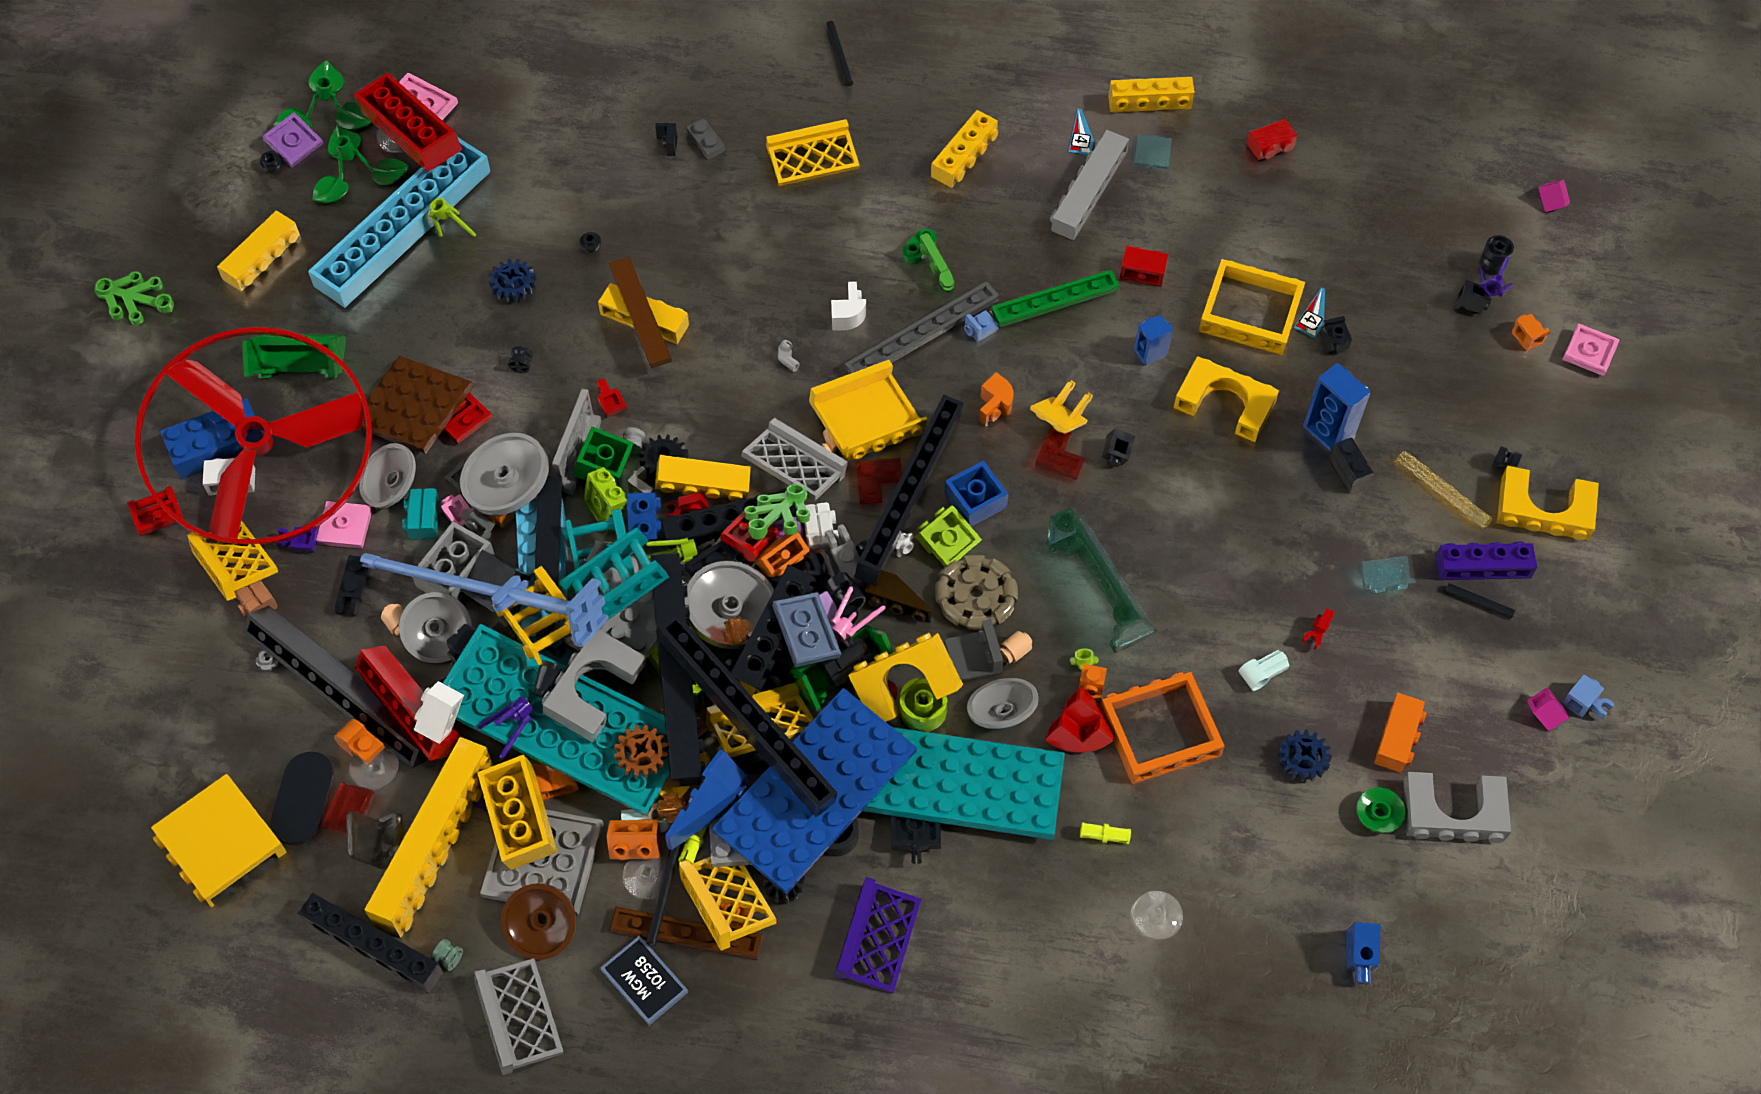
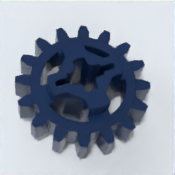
M508 259L507 264L501 261V267L494 266V273L489 274V285L493 295L497 294L499 300L505 297L506 302H509L511 298L518 302L519 297L524 300L526 299V293L532 295V288H536L535 281L537 279L533 267H528L526 261L520 264L519 259H516L515 263Z
M1296 730L1293 736L1288 734L1285 741L1281 742V749H1279L1277 755L1281 757L1279 765H1286L1284 773L1292 772V779L1300 776L1301 782H1304L1306 777H1309L1313 782L1316 775L1321 778L1324 775V771L1328 770L1330 766L1328 762L1332 759V755L1328 754L1331 748L1330 746L1323 745L1326 740L1325 738L1317 739L1318 733L1315 732L1310 736L1308 730H1305L1304 734L1301 735ZM1289 749L1291 750L1290 753H1291L1292 756H1293L1292 759H1291L1290 756H1289ZM1317 753L1320 755V762L1318 761Z

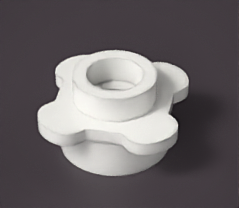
M912 533L901 534L895 546L897 557H901L913 549L915 543L913 542L914 535Z

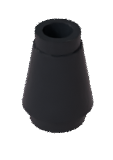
M544 660L543 664L539 665L533 694L543 698L548 691H551L562 667Z

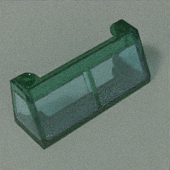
M1071 507L1050 516L1046 544L1051 552H1055L1056 549L1063 550L1067 557L1078 553L1114 609L1113 618L1117 625L1114 626V638L1109 643L1114 653H1118L1156 635L1157 630L1088 522Z

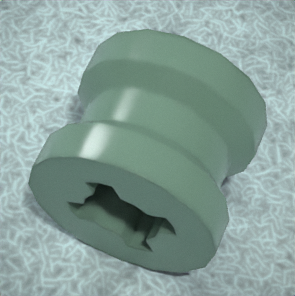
M443 939L434 949L431 959L443 964L444 969L451 971L460 961L463 949L459 946L454 947L449 940Z

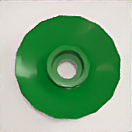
M1382 787L1368 789L1362 793L1356 807L1358 819L1364 827L1372 832L1381 834L1391 833L1398 829L1405 820L1406 810L1404 803L1390 789ZM1375 811L1382 812L1383 816L1376 815Z

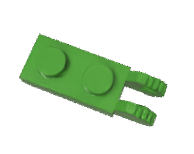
M928 233L921 235L919 248L924 256L928 255L931 261L929 265L933 273H938L940 276V286L946 292L953 290L954 278H952L953 276Z

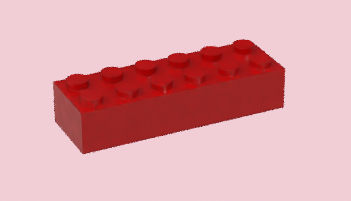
M388 72L354 94L361 112L427 172L462 150L455 131Z

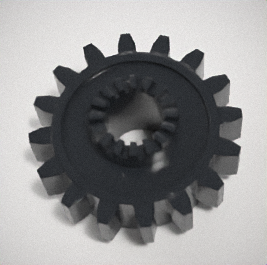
M668 434L665 439L658 435V440L654 441V439L650 438L649 445L643 444V451H639L640 467L643 466L646 469V473H649L651 480L653 478L656 479L657 463L660 455L680 458L689 457L688 449H685V443H679L678 437L670 440V435Z

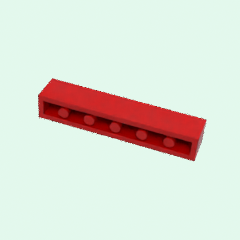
M385 645L361 650L355 669L431 761L450 756L458 739L461 737L454 728H452L451 733L440 744L414 731L417 722L415 715L423 705L421 697L424 692Z

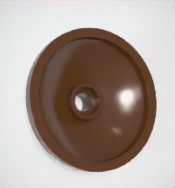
M534 883L521 887L508 898L501 914V928L505 940L515 952L529 959L543 960L558 955L570 944L576 930V913L571 901L561 890L548 884ZM540 914L546 916V922L540 920Z

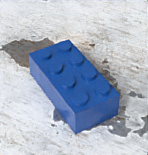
M1336 363L1318 377L1303 427L1330 451L1332 445L1350 437L1354 440L1371 391L1368 390L1364 383L1359 382L1353 377L1348 369Z
M248 398L243 399L245 418L255 416ZM215 411L160 430L180 479L202 472L204 470V461L213 460L215 458L232 459L236 458L243 451L235 435L236 427ZM250 428L247 430L248 434L245 441L249 443L260 441L264 437L262 431Z

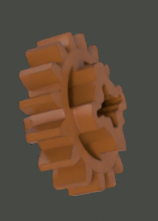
M635 725L633 732L625 729L626 737L618 736L620 744H615L614 748L617 753L614 756L615 760H621L618 763L619 769L626 767L625 775L628 776L631 772H634L635 779H638L639 774H643L645 779H647L648 772L656 775L657 767L664 768L663 760L668 758V753L664 751L668 750V744L662 743L664 741L663 735L656 736V728L649 732L647 725L643 727V730H639V727ZM653 743L657 747L658 754H655V751L652 750ZM625 749L631 754L629 760L625 756Z

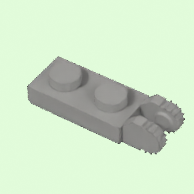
M843 524L838 526V532L844 542L840 546H837L832 531H826L825 536L831 548L830 552L839 572H847L855 582V587L860 588L867 585L868 583L854 577L860 557L853 541L850 540L846 527Z

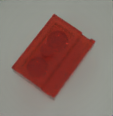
M341 782L321 825L323 829L333 830V832L356 839L374 801L375 792Z

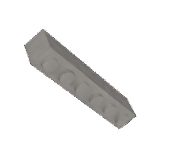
M1106 130L1102 137H1098L1094 151H1090L1087 156L1085 166L1081 165L1077 173V179L1071 181L1068 194L1062 196L1059 203L1060 207L1051 214L1052 232L1075 240L1125 157L1129 138Z

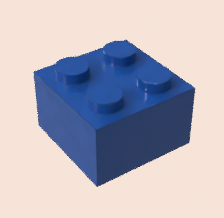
M984 460L945 480L944 495L971 527L1007 508L1008 493Z

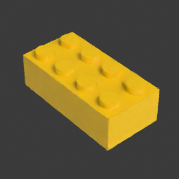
M524 755L477 772L502 862L509 869L513 870L557 853V847L532 763Z

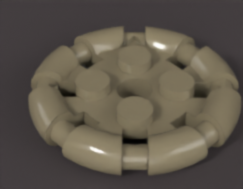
M966 555L957 562L956 560L952 561L941 570L938 575L940 579L935 583L934 587L935 601L937 605H940L943 616L954 625L965 626L968 630H981L982 621L988 619L992 620L993 625L1001 624L1011 615L1014 610L1013 605L1018 600V587L1016 580L1011 577V571L995 558L993 560L987 559L985 555ZM982 567L990 569L989 573L982 572ZM966 568L967 570L962 574L960 570ZM1003 580L1004 585L998 586V582ZM947 583H953L954 587H949ZM977 589L982 592V595L980 597H973L970 591ZM999 599H1002V600H1005V602H1004V603H998V600H999ZM955 600L956 604L952 605L949 602ZM990 610L991 616L986 617L983 613ZM965 613L971 615V617H965L963 616V614Z

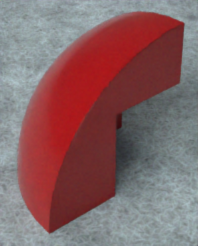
M1080 686L1062 706L1064 710L1057 719L1052 721L1045 737L1048 743L1057 748L1071 752H1090L1103 748L1113 742V731L1100 705Z

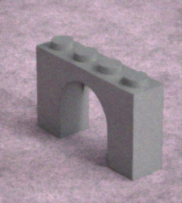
M598 630L582 647L579 653L575 652L568 663L570 666L566 672L562 671L558 675L553 691H548L541 702L543 704V714L587 740L594 742L606 724L607 714L586 703L578 696L575 690L576 682L588 671L603 669L633 684L645 667L646 656L605 632Z
M1408 772L1403 780L1406 836H1414L1416 839L1439 837L1440 840L1445 841L1459 838L1467 842L1488 840L1491 843H1500L1505 841L1511 833L1506 777L1481 776L1476 784L1478 813L1475 817L1467 820L1453 819L1439 809L1434 797L1433 773Z

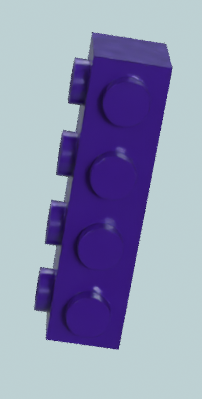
M1493 542L1490 544L1468 543L1466 545L1447 543L1441 545L1436 554L1439 580L1531 579L1537 569L1533 543L1514 542L1512 544H1501L1500 542Z

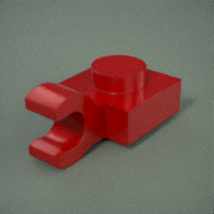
M605 378L596 381L597 389L600 393L597 396V401L607 418L627 409V405L617 388L611 390Z
M700 492L678 497V501L666 503L670 510L675 508V511L667 514V517L682 515L684 512L689 513L692 510L709 508L708 500Z
M1326 608L1323 615L1318 614L1312 625L1316 629L1304 635L1302 644L1305 645L1307 640L1312 639L1315 641L1313 649L1317 650L1332 622L1335 612Z

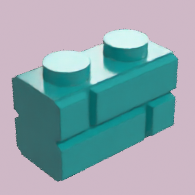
M435 488L423 490L410 489L408 498H404V510L407 512V518H403V531L407 532L411 540L436 539L439 513L437 490Z

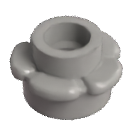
M265 650L259 652V656L256 658L258 667H261L264 671H272L277 668L279 664L277 659Z

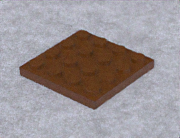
M398 356L366 400L370 410L372 434L426 454L474 386L471 381ZM365 420V422H364V424H363V426H362V428H361L360 430H363V431H366V432H367V430H366V420Z

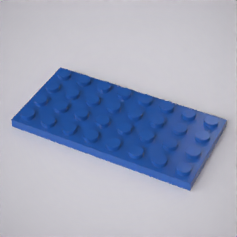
M844 688L793 741L796 747L838 792L835 803L816 818L778 774L769 767L712 828V832L786 894L917 751V747Z

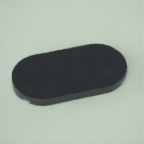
M301 753L295 756L285 768L271 816L272 830L285 844L301 845L311 837L313 838L321 828L335 776L330 760L321 753Z

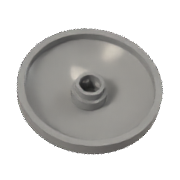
M506 433L493 437L480 445L464 464L460 477L461 492L471 507L480 513L504 515L514 512L534 499L544 486L549 471L547 454L537 440L526 434Z
M721 561L709 564L696 572L687 585L688 597H684V605H689L690 619H687V622L699 637L714 646L725 649H742L745 647L771 598L774 588L762 573L749 565L734 561Z

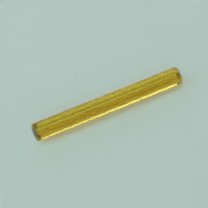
M1403 451L1399 455L1397 461L1480 527L1486 528L1491 523L1492 518L1407 451Z

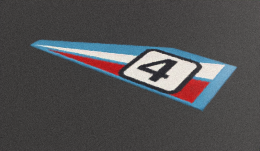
M1077 108L1068 152L1088 155L1092 151L1094 139L1082 109Z
M1320 288L1293 327L1312 338H1315L1321 330L1324 320V288Z

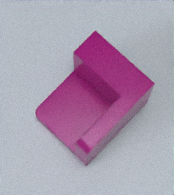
M1564 179L1543 184L1538 188L1545 212L1560 209L1570 204Z
M1547 687L1527 700L1533 714L1549 731L1569 719L1564 706Z

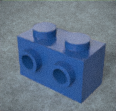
M1162 315L1154 318L1150 317L1138 325L1134 351L1145 366L1168 355L1173 328L1168 321H1165Z
M656 492L628 493V532L637 527L647 539H657L658 534H662V522L657 520V511H661V498L656 497Z

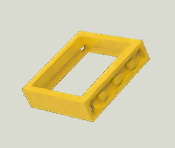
M1221 259L1201 318L1199 332L1283 355L1305 282L1296 278L1278 275L1274 272L1260 270L1252 266L1242 265L1234 261ZM1223 276L1294 296L1283 333H1275L1212 315L1211 311Z

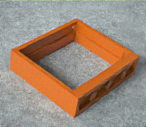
M1182 672L1176 673L1169 679H1157L1146 686H1134L1124 693H1112L1102 699L1101 708L1109 720L1113 731V741L1132 784L1222 756L1225 747L1192 672L1185 674ZM1186 687L1210 742L1137 764L1114 709Z

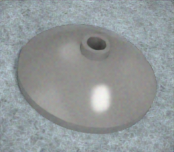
M398 443L387 444L379 448L369 458L359 487L363 500L370 506L379 509L390 507L400 501L409 491L415 477L416 464L412 452L407 447Z
M429 592L414 598L405 607L400 617L399 634L403 645L411 655L424 662L441 663L451 660L447 655L449 648L446 640L454 633L457 634V630L464 624L471 626V619L464 605L455 597L442 592ZM431 623H438L439 629L432 631L430 629Z
M1003 678L978 688L969 698L967 710L970 719L977 725L989 729H1005L1025 721L1037 708L1039 697L1036 688L1030 682L1018 678Z

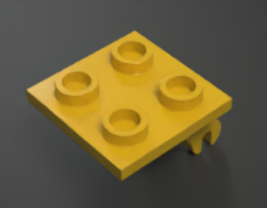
M1071 380V382H1067L1057 398L1052 396L1031 405L1030 410L1036 413L1039 419L1053 425L1056 431L1065 434L1087 423L1088 420L1081 416V414L1091 401L1093 395L1091 393L1085 394L1074 411H1070L1063 406V403L1075 386V382Z

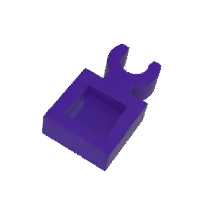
M280 528L277 531L279 535L289 533L285 528ZM314 528L296 538L275 544L279 548L289 546L291 551L314 553L318 529Z

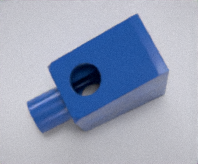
M1354 922L1346 930L1347 969L1355 970L1356 984H1371V971L1379 967L1381 924Z

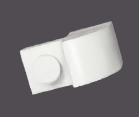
M848 282V300H831L832 331L854 329L866 317V299H862L861 290H857V282Z

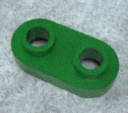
M928 228L919 230L904 245L902 257L905 262L917 264L926 257L919 248L921 235L928 233L936 246L937 235L933 230Z

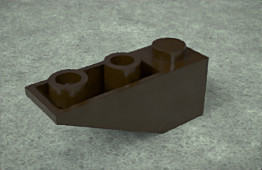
M883 571L876 586L867 584L865 602L876 608L884 605L886 609L895 614H904L911 616L916 621L931 623L932 608L896 574Z

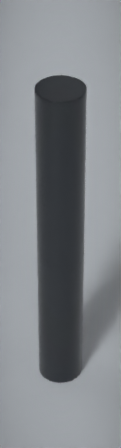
M1448 583L1445 590L1447 593L1511 619L1515 613V610L1450 583Z

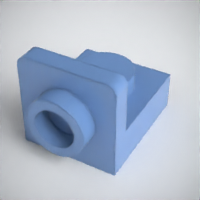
M985 310L975 317H972L970 314L966 315L964 328L969 336H973L979 342L997 331L999 324Z

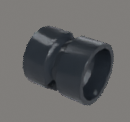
M1494 235L1487 240L1479 260V265L1483 267L1485 273L1489 275L1498 274L1505 258L1509 257L1510 260L1513 254V242L1502 235Z
M847 572L834 575L823 586V591L828 592L836 605L837 611L849 587H853V591L841 616H849L853 612L858 611L866 601L865 596L858 587H855V582Z

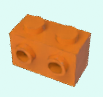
M798 532L793 535L785 533L759 552L758 557L754 561L765 577L777 578L784 573L788 564L794 565L804 558L803 555L810 550Z
M610 820L606 835L609 859H659L662 846L659 820Z

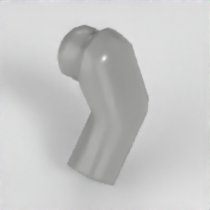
M784 340L778 346V360L795 372L800 363L792 358V343Z

